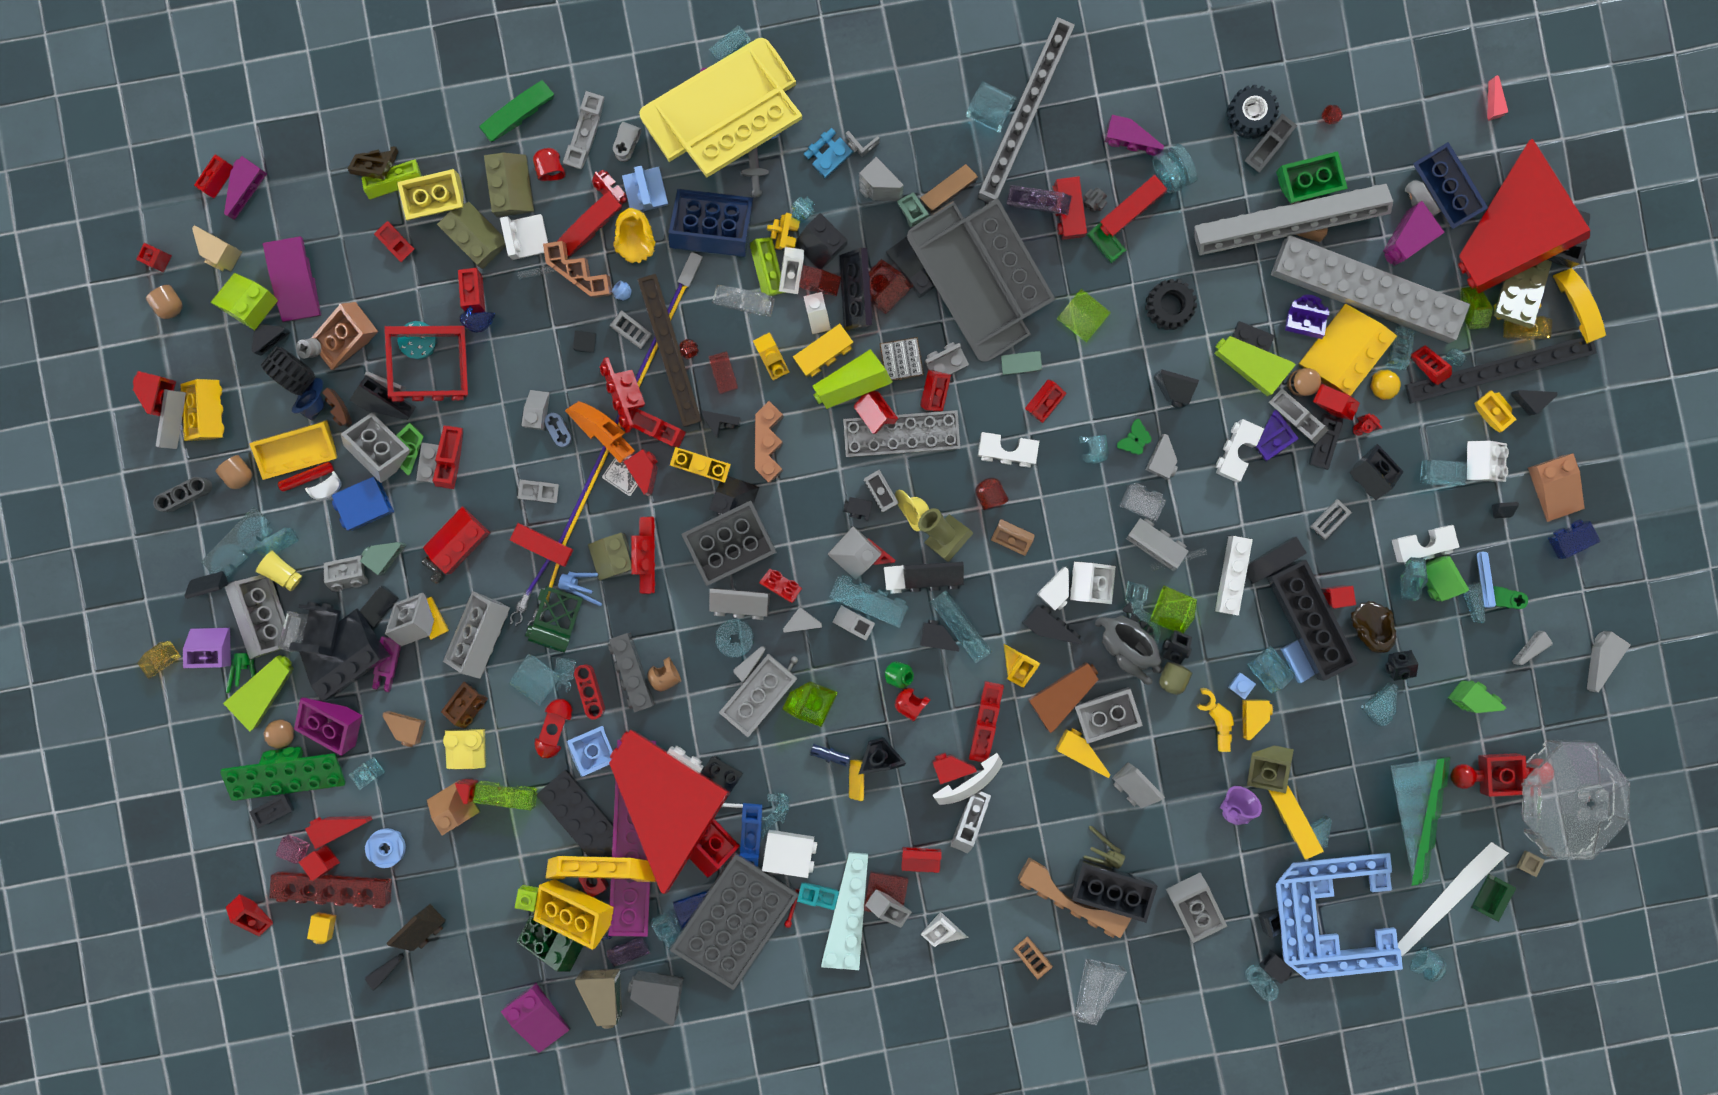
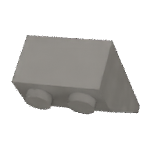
M1129 687L1075 706L1087 744L1143 726Z
M1129 762L1112 777L1115 781L1113 785L1120 792L1125 791L1129 795L1126 799L1134 807L1138 805L1143 808L1165 798Z
M1201 873L1166 889L1192 943L1227 927L1210 888Z

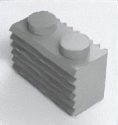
M880 470L864 478V482L868 486L867 489H870L869 492L874 496L873 499H876L875 502H877L881 512H885L898 504L896 497Z

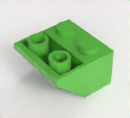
M1462 680L1448 697L1460 709L1473 713L1504 711L1506 709L1501 703V698L1495 694H1489L1486 691L1487 687L1480 682L1475 683L1472 680Z

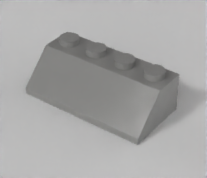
M258 575L234 581L225 586L249 659L290 647L293 639L271 579Z
M472 591L443 662L461 674L480 679L486 669V664L493 652V647L501 633V628L508 616L510 607Z

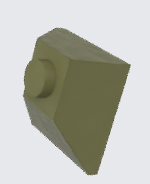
M1271 746L1253 752L1247 786L1286 793L1294 749Z

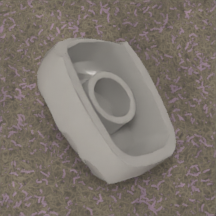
M1413 180L1407 184L1404 192L1408 193L1412 206L1423 201L1433 216L1441 212L1424 182Z

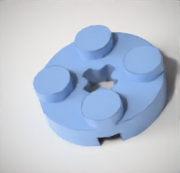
M389 828L374 832L365 845L367 858L380 868H389L403 859L406 849L401 833ZM384 843L390 846L388 853H385V850H381Z

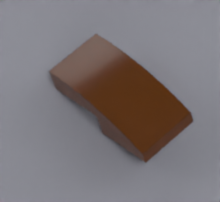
M327 387L322 393L326 396L325 401L334 407L330 411L334 415L333 420L340 426L350 427L352 422L344 402L333 389Z

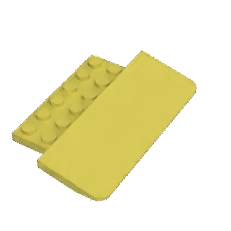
M757 38L643 106L640 110V119L669 162L688 152L707 178L802 120V114L785 93V91L796 85V80L769 41L764 38Z

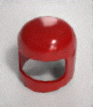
M544 148L534 154L533 164L538 180L554 181L565 177L564 168L559 160L560 155L555 149ZM561 171L558 174L551 176L547 174L550 172Z
M905 688L898 694L895 700V709L914 722L921 710L931 699L926 696L920 699L913 694V688Z

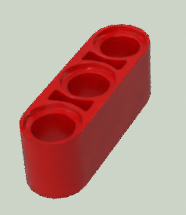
M580 665L575 669L574 677L584 711L589 719H597L604 714L605 705L595 671L591 665ZM582 668L588 670L589 675L587 678L581 677L580 670ZM587 687L593 688L594 695L592 697L586 695L585 690ZM592 705L599 707L600 712L598 715L592 714Z

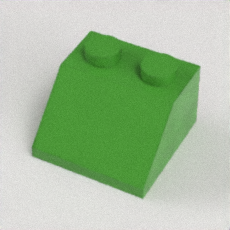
M1450 556L1435 557L1417 567L1419 579L1427 585V592L1435 601H1445L1469 591Z

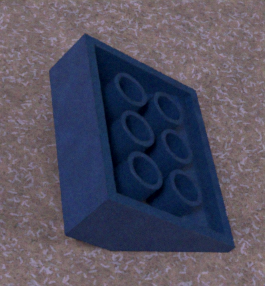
M677 189L668 232L669 248L745 257L753 198Z

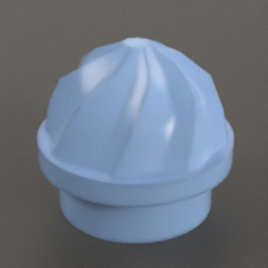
M621 280L611 290L616 299L624 301L631 296L629 284Z

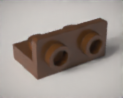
M463 682L441 713L452 724L465 729L472 723L479 710L484 707L488 698L479 694L469 683Z

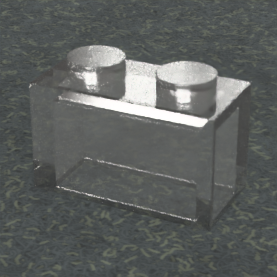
M1139 483L1128 485L1119 506L1151 521H1157L1166 502V499L1162 498L1163 495L1153 490L1150 493L1144 490L1145 486Z

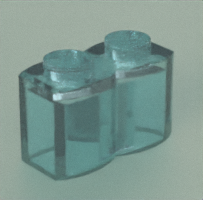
M1411 557L1407 560L1405 570L1400 575L1401 598L1403 600L1417 601L1421 597L1422 588L1428 582L1425 559Z

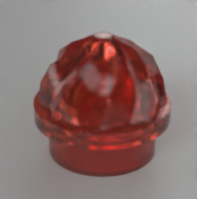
M1328 105L1322 113V118L1327 124H1334L1341 120L1343 114L1339 106Z
M685 339L680 343V353L686 359L693 358L698 354V345L693 340Z

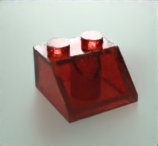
M882 259L869 271L871 303L887 314L907 294L912 285L900 271Z

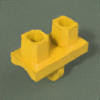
M790 213L781 215V220L774 219L773 225H767V230L771 232L770 238L776 239L775 249L781 250L785 247H795L796 238L788 236V231H798L800 221L791 217L792 214Z

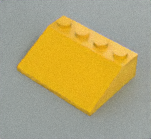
M1344 304L1326 327L1323 339L1318 338L1299 362V365L1303 368L1316 370L1323 384L1351 396L1397 335L1378 321L1348 304Z

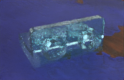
M1271 646L1267 647L1255 660L1248 663L1253 674L1261 680L1264 687L1271 693L1282 690L1296 676Z

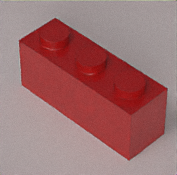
M1080 177L1056 179L1052 186V194L1057 200L1054 209L1055 215L1059 216V223H1057L1058 235H1061L1062 240L1085 237L1087 229Z

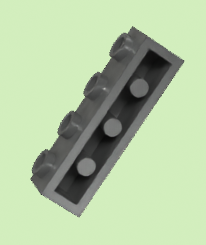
M631 632L609 639L608 648L611 655H615L616 662H614L617 673H621L622 680L620 682L623 690H627L629 708L637 712L655 705Z

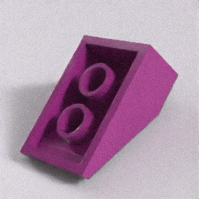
M302 697L299 702L294 730L342 756L356 746L363 715L345 706Z
M537 983L508 1003L501 1011L511 1027L538 1053L570 1030Z

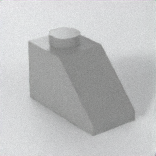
M530 390L524 406L522 427L545 430V418L548 412L550 397L549 392Z
M1163 434L1160 436L1145 470L1164 479H1169L1177 471L1178 466H1175L1177 458L1168 435Z
M877 889L865 905L878 918L900 928L912 913L898 901Z

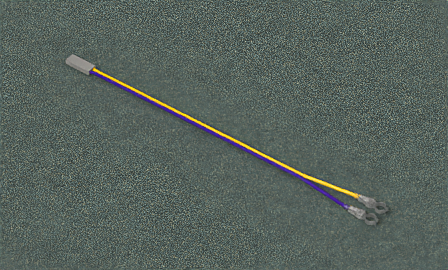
M691 252L677 281L679 286L667 309L670 321L685 289L690 287L702 262L703 257ZM654 337L637 373L636 381L639 387L658 349L656 337ZM618 414L615 423L621 428ZM603 446L558 541L560 543L563 542L564 545L567 544L608 456L609 451L605 446ZM549 559L545 561L532 584L516 605L517 612H521L520 622L523 620L522 613L528 608L532 589L551 561ZM557 563L555 565V569L549 584V587L551 588L553 587L560 566ZM548 592V595L546 597L548 602L550 600L549 597L551 592ZM544 603L543 609L547 608L546 603ZM538 608L534 611V614H533V618H534V619H535V616H536V614H537ZM545 611L541 612L539 618L540 621L544 619L546 615ZM514 613L511 614L510 619H511L512 622H511L510 624L513 623L512 615H513Z

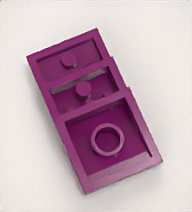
M299 236L263 243L274 296L278 300L277 306L282 322L321 316L315 278L312 277L303 238Z

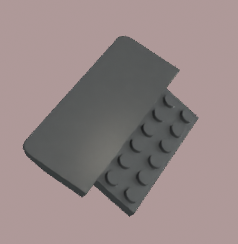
M998 198L963 218L955 202L952 201L908 231L907 238L980 361H990L1031 335L1022 319L1056 300Z

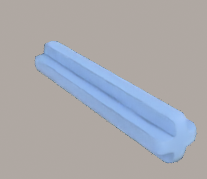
M1479 552L1476 554L1483 605L1485 608H1493L1496 606L1489 556L1487 552Z

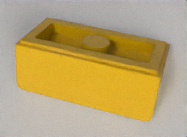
M850 760L849 798L863 801L864 774H859L863 760Z

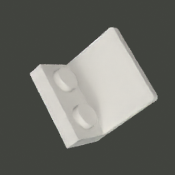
M541 214L511 220L508 216L500 218L507 253L512 260L544 253L543 244L548 243Z

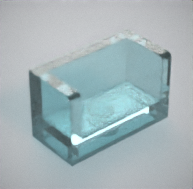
M1424 460L1421 465L1420 484L1465 486L1467 462Z

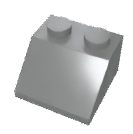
M424 593L394 603L385 634L400 646L430 636L434 619Z

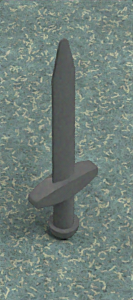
M756 147L748 152L750 168L741 171V175L751 177L753 191H751V195L754 198L761 197L762 195L759 177L769 174L768 170L759 168Z

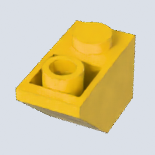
M770 332L753 340L772 380L789 373Z

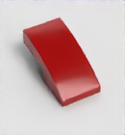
M389 221L374 233L400 262L415 250Z

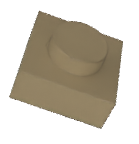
M1524 850L1517 868L1537 877L1545 860Z

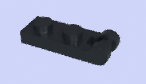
M1324 413L1320 422L1326 427L1332 425L1333 430H1328L1314 444L1308 465L1329 470L1343 419L1338 417L1335 419Z

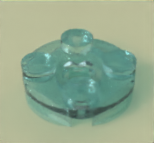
M739 619L729 620L718 628L715 643L724 655L740 657L748 653L754 643L753 632L746 622ZM737 633L740 641L733 644L730 642V635Z

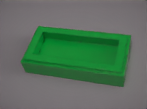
M1099 223L1087 233V236L1109 262L1112 263L1126 252V249L1115 236L1112 237L1110 234L1106 236L1100 229L1102 224Z

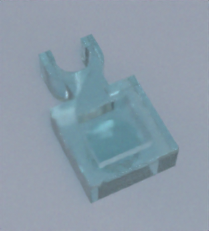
M564 657L556 658L554 677L560 678L556 685L557 691L561 689V684L566 686L565 692L570 691L571 684L569 680L575 679L574 672L577 660Z

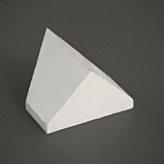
M941 912L921 933L934 947L942 943L969 938Z

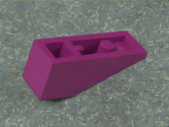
M243 156L234 162L229 178L224 214L233 220L236 219L267 175L266 172Z

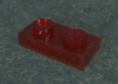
M727 351L709 356L719 393L722 394L738 389Z

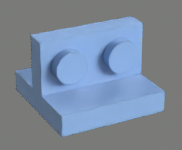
M642 166L634 167L635 173L622 175L630 208L643 212L669 205L659 167L644 170Z

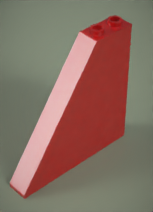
M1533 139L1528 141L1459 255L1460 263H1458V267L1462 274H1467V282L1470 288H1475L1478 294L1590 238V228Z
M630 730L629 732L626 731L620 740L622 743L619 748H615L611 753L609 764L660 892L666 894L730 792L636 731Z

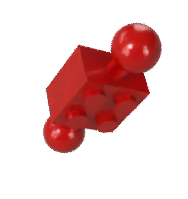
M1517 753L1478 755L1479 770H1474L1466 764H1460L1451 771V781L1456 787L1468 789L1475 782L1480 781V794L1489 797L1528 795L1527 779H1530L1537 785H1545L1554 776V770L1548 762L1537 760L1526 768V756Z

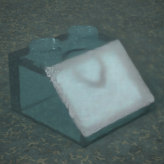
M982 81L969 105L966 116L995 131L1001 132L1017 97Z

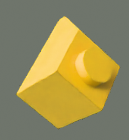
M1265 699L1242 700L1244 739L1251 740L1270 721V716L1273 714V707L1270 701Z

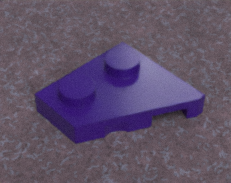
M1275 410L1255 448L1267 462L1299 438L1279 412Z

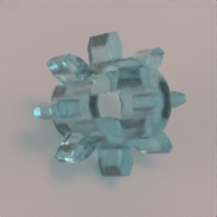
M799 197L791 206L794 210L792 215L797 220L803 218L806 221L815 211L812 208L814 202L808 197L805 199Z

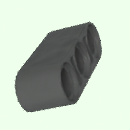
M193 477L157 495L154 498L153 505L158 511L173 512L210 493L212 482L207 478ZM201 481L202 484H203V487H202V489L199 491V489H198L197 486H198V483ZM184 490L185 497L182 499L180 494ZM165 499L168 500V506L166 508L163 505Z

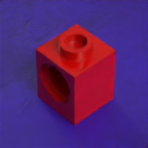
M578 878L587 895L591 897L596 896L609 887L605 878H596V885L590 884L588 878Z

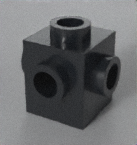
M1174 630L1170 638H1166L1163 642V658L1181 665L1185 658L1188 659L1191 654L1192 637Z
M1412 650L1395 652L1388 655V662L1385 664L1387 673L1391 674L1394 681L1417 677L1418 662Z

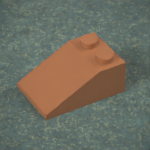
M350 302L340 304L311 338H315L320 342V356L329 368L334 370L368 344L378 331L358 304Z
M1574 454L1562 455L1528 468L1547 522L1585 509L1580 470Z

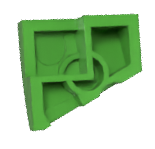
M411 422L396 435L410 449L409 454L400 466L408 476L412 472L424 437Z

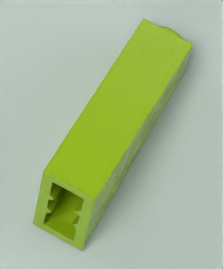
M1231 336L1226 339L1222 338L1215 346L1217 348L1214 353L1266 396L1274 393L1296 365L1287 359Z
M870 349L814 384L812 387L816 393L813 396L818 404L823 403L826 409L887 386L892 383V380L884 366Z
M279 655L275 657L223 703L249 732L258 727L294 670L291 666L292 662L285 656Z

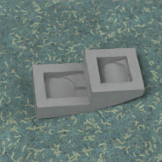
M520 479L517 499L557 503L559 484Z

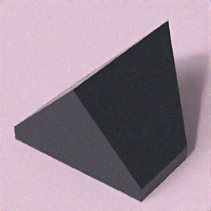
M881 737L868 742L859 774L892 770L905 766L906 762L885 738Z

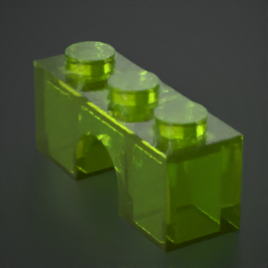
M480 781L475 785L473 803L531 811L536 805L538 788L524 786L506 787L501 786L500 783Z

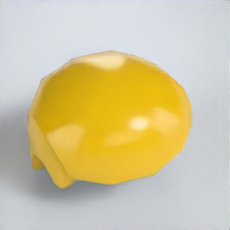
M1386 369L1379 370L1372 375L1370 388L1376 397L1385 400L1392 399L1398 394L1401 382L1396 373Z

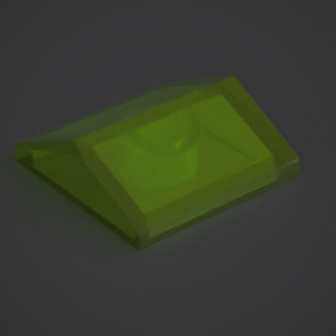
M1080 289L1057 319L1087 342L1111 312L1083 289Z
M1163 586L1150 622L1172 631L1176 630L1185 633L1195 619L1197 599Z

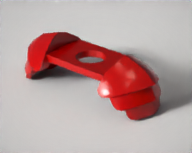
M565 699L553 700L545 709L547 715L539 739L535 738L534 742L535 749L541 758L554 757L561 749L557 744L565 721L570 720L572 717V706ZM549 724L557 726L558 731L555 735H550L547 732Z

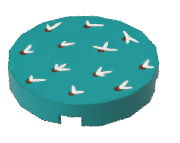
M413 321L407 323L405 326L429 325L421 321ZM398 337L400 350L404 355L412 359L420 360L427 358L434 352L437 344V337Z

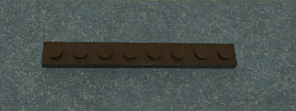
M652 274L639 278L637 280L683 427L702 422L657 276Z

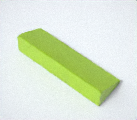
M416 159L391 167L384 180L363 176V190L367 197L373 199L399 190L397 182L422 177Z
M770 237L753 240L749 244L763 298L785 293L779 291L781 272L773 240Z

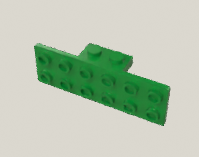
M302 747L268 750L263 752L259 764L223 768L220 771L232 801L344 786L346 781L335 753L302 758L304 753Z

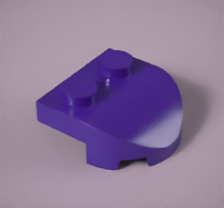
M1303 295L1301 298L1294 300L1287 312L1285 331L1323 339L1326 321L1329 317L1328 307L1325 308L1321 303V299L1314 295Z

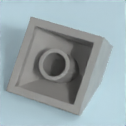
M853 526L828 555L856 580L881 556L882 551Z

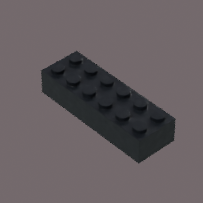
M1306 559L1298 560L1266 577L1318 680L1325 681L1359 664Z

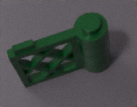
M546 586L545 590H540L537 600L541 602L533 625H528L525 636L528 637L527 641L565 653L583 598ZM548 592L555 593L559 602L550 606L546 599ZM568 599L576 600L575 609L568 612L563 602ZM544 603L547 605L545 609H543ZM561 603L566 613L556 618L551 607ZM549 609L553 620L547 623L540 621L541 612ZM566 615L570 620L568 630L561 628L557 621Z

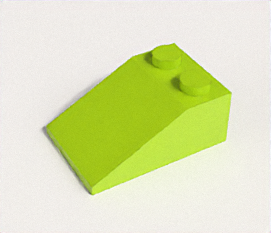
M234 273L210 303L255 331L278 300L261 285Z

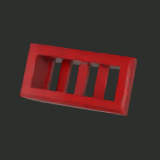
M1426 345L1410 355V358L1436 385L1451 377L1452 366ZM1425 354L1428 355V356H1426L1425 358L1420 359V358H1421L1422 356H1424Z

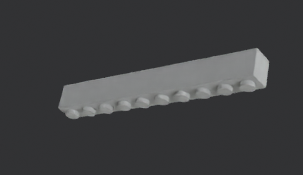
M1057 17L980 189L979 199L990 203L999 197L1071 36L1074 24Z
M1387 184L1374 185L1346 193H1337L1328 197L1202 223L1194 227V239L1199 255L1214 253L1391 214L1393 199Z

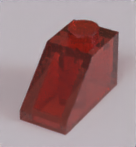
M803 265L799 286L803 289L837 296L841 277L823 269Z

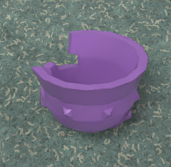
M1241 786L1229 788L1220 806L1223 810L1222 815L1224 819L1234 825L1248 824L1252 819L1260 816L1262 812V805L1256 795Z

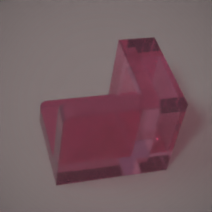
M287 835L282 838L276 856L298 864L305 857L310 843Z

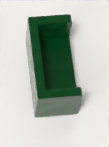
M1488 874L1471 908L1499 922L1516 887Z

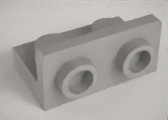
M954 342L944 347L945 350L940 353L934 351L928 354V359L925 360L928 370L950 375L969 366L960 343L955 345Z
M359 555L324 563L325 585L331 591L338 592L346 588H357L368 584V579L364 572V564L360 562L362 556Z

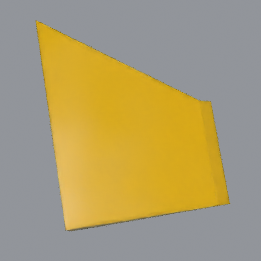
M1004 644L1007 679L1024 688L1040 663Z

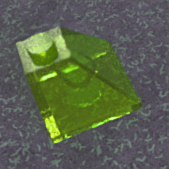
M810 681L789 693L782 710L798 719L822 727L838 692Z

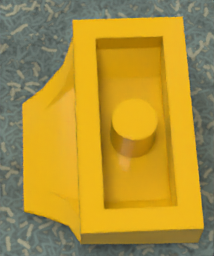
M1490 390L1474 403L1478 413L1498 432L1504 431L1517 420L1512 415V407L1499 392L1494 393Z

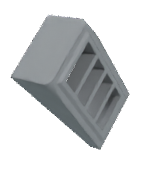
M622 310L609 325L640 349H642L652 333ZM622 318L626 319L622 326L619 328L617 325L622 320ZM630 322L632 326L627 332H624L623 330ZM635 327L638 328L633 337L629 336ZM641 332L645 333L641 340L637 342L636 339Z
M1537 631L1512 660L1513 664L1524 665L1550 647L1553 642L1545 631Z
M761 646L734 669L733 672L742 683L764 654L766 649L764 646Z

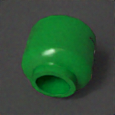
M895 661L888 665L885 670L886 682L891 686L903 689L913 681L914 674L912 668L907 664Z

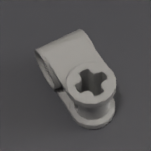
M626 122L620 124L616 140L613 144V151L619 161L626 162L632 157L634 148L641 135V128ZM623 148L626 149V151H622V153L619 152V150H623Z

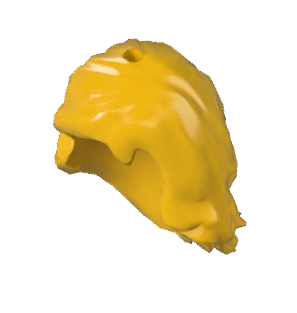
M628 208L620 213L615 224L616 236L614 237L613 246L615 252L619 253L620 256L630 263H641L642 260L647 261V257L653 255L655 240L648 219L643 212L634 208Z

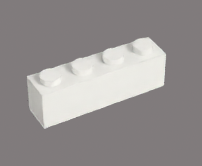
M1228 536L1215 612L1239 615L1253 539Z

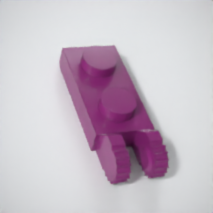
M382 636L380 642L390 657L374 668L373 674L375 675L372 688L377 690L380 687L381 676H385L384 691L390 692L401 646L390 637Z

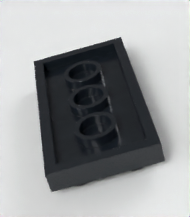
M858 248L839 255L845 331H853L871 326L873 319L871 313L867 248Z

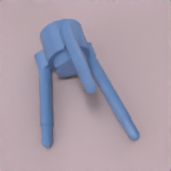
M569 571L568 575H561L558 584L559 589L602 606L601 602L575 591L579 590L592 594V590L577 586L578 579H575V577H597L598 573H574Z

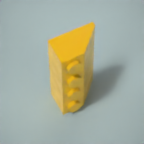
M553 879L539 885L533 920L593 950L611 925L614 907Z

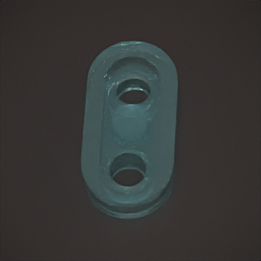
M1250 966L1245 974L1248 982L1264 1000L1272 1001L1276 999L1279 989L1274 981L1260 966ZM1258 972L1257 977H1252V974ZM1270 987L1269 992H1265L1264 989Z

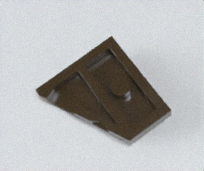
M393 146L390 147V151L380 153L378 149L369 153L355 154L347 169L353 175L384 180L399 151L397 147Z

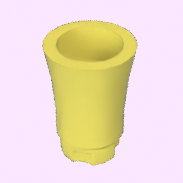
M273 550L263 558L256 569L257 573L271 579L289 591L294 590L302 579V575L284 562Z

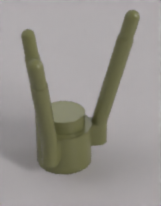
M1089 826V829L1113 851L1109 850L1105 853L1091 847L1090 850L1105 857V861L1086 855L1083 858L1106 865L1109 868L1119 869L1125 860V855L1120 853L1121 849L1115 847L1094 827Z

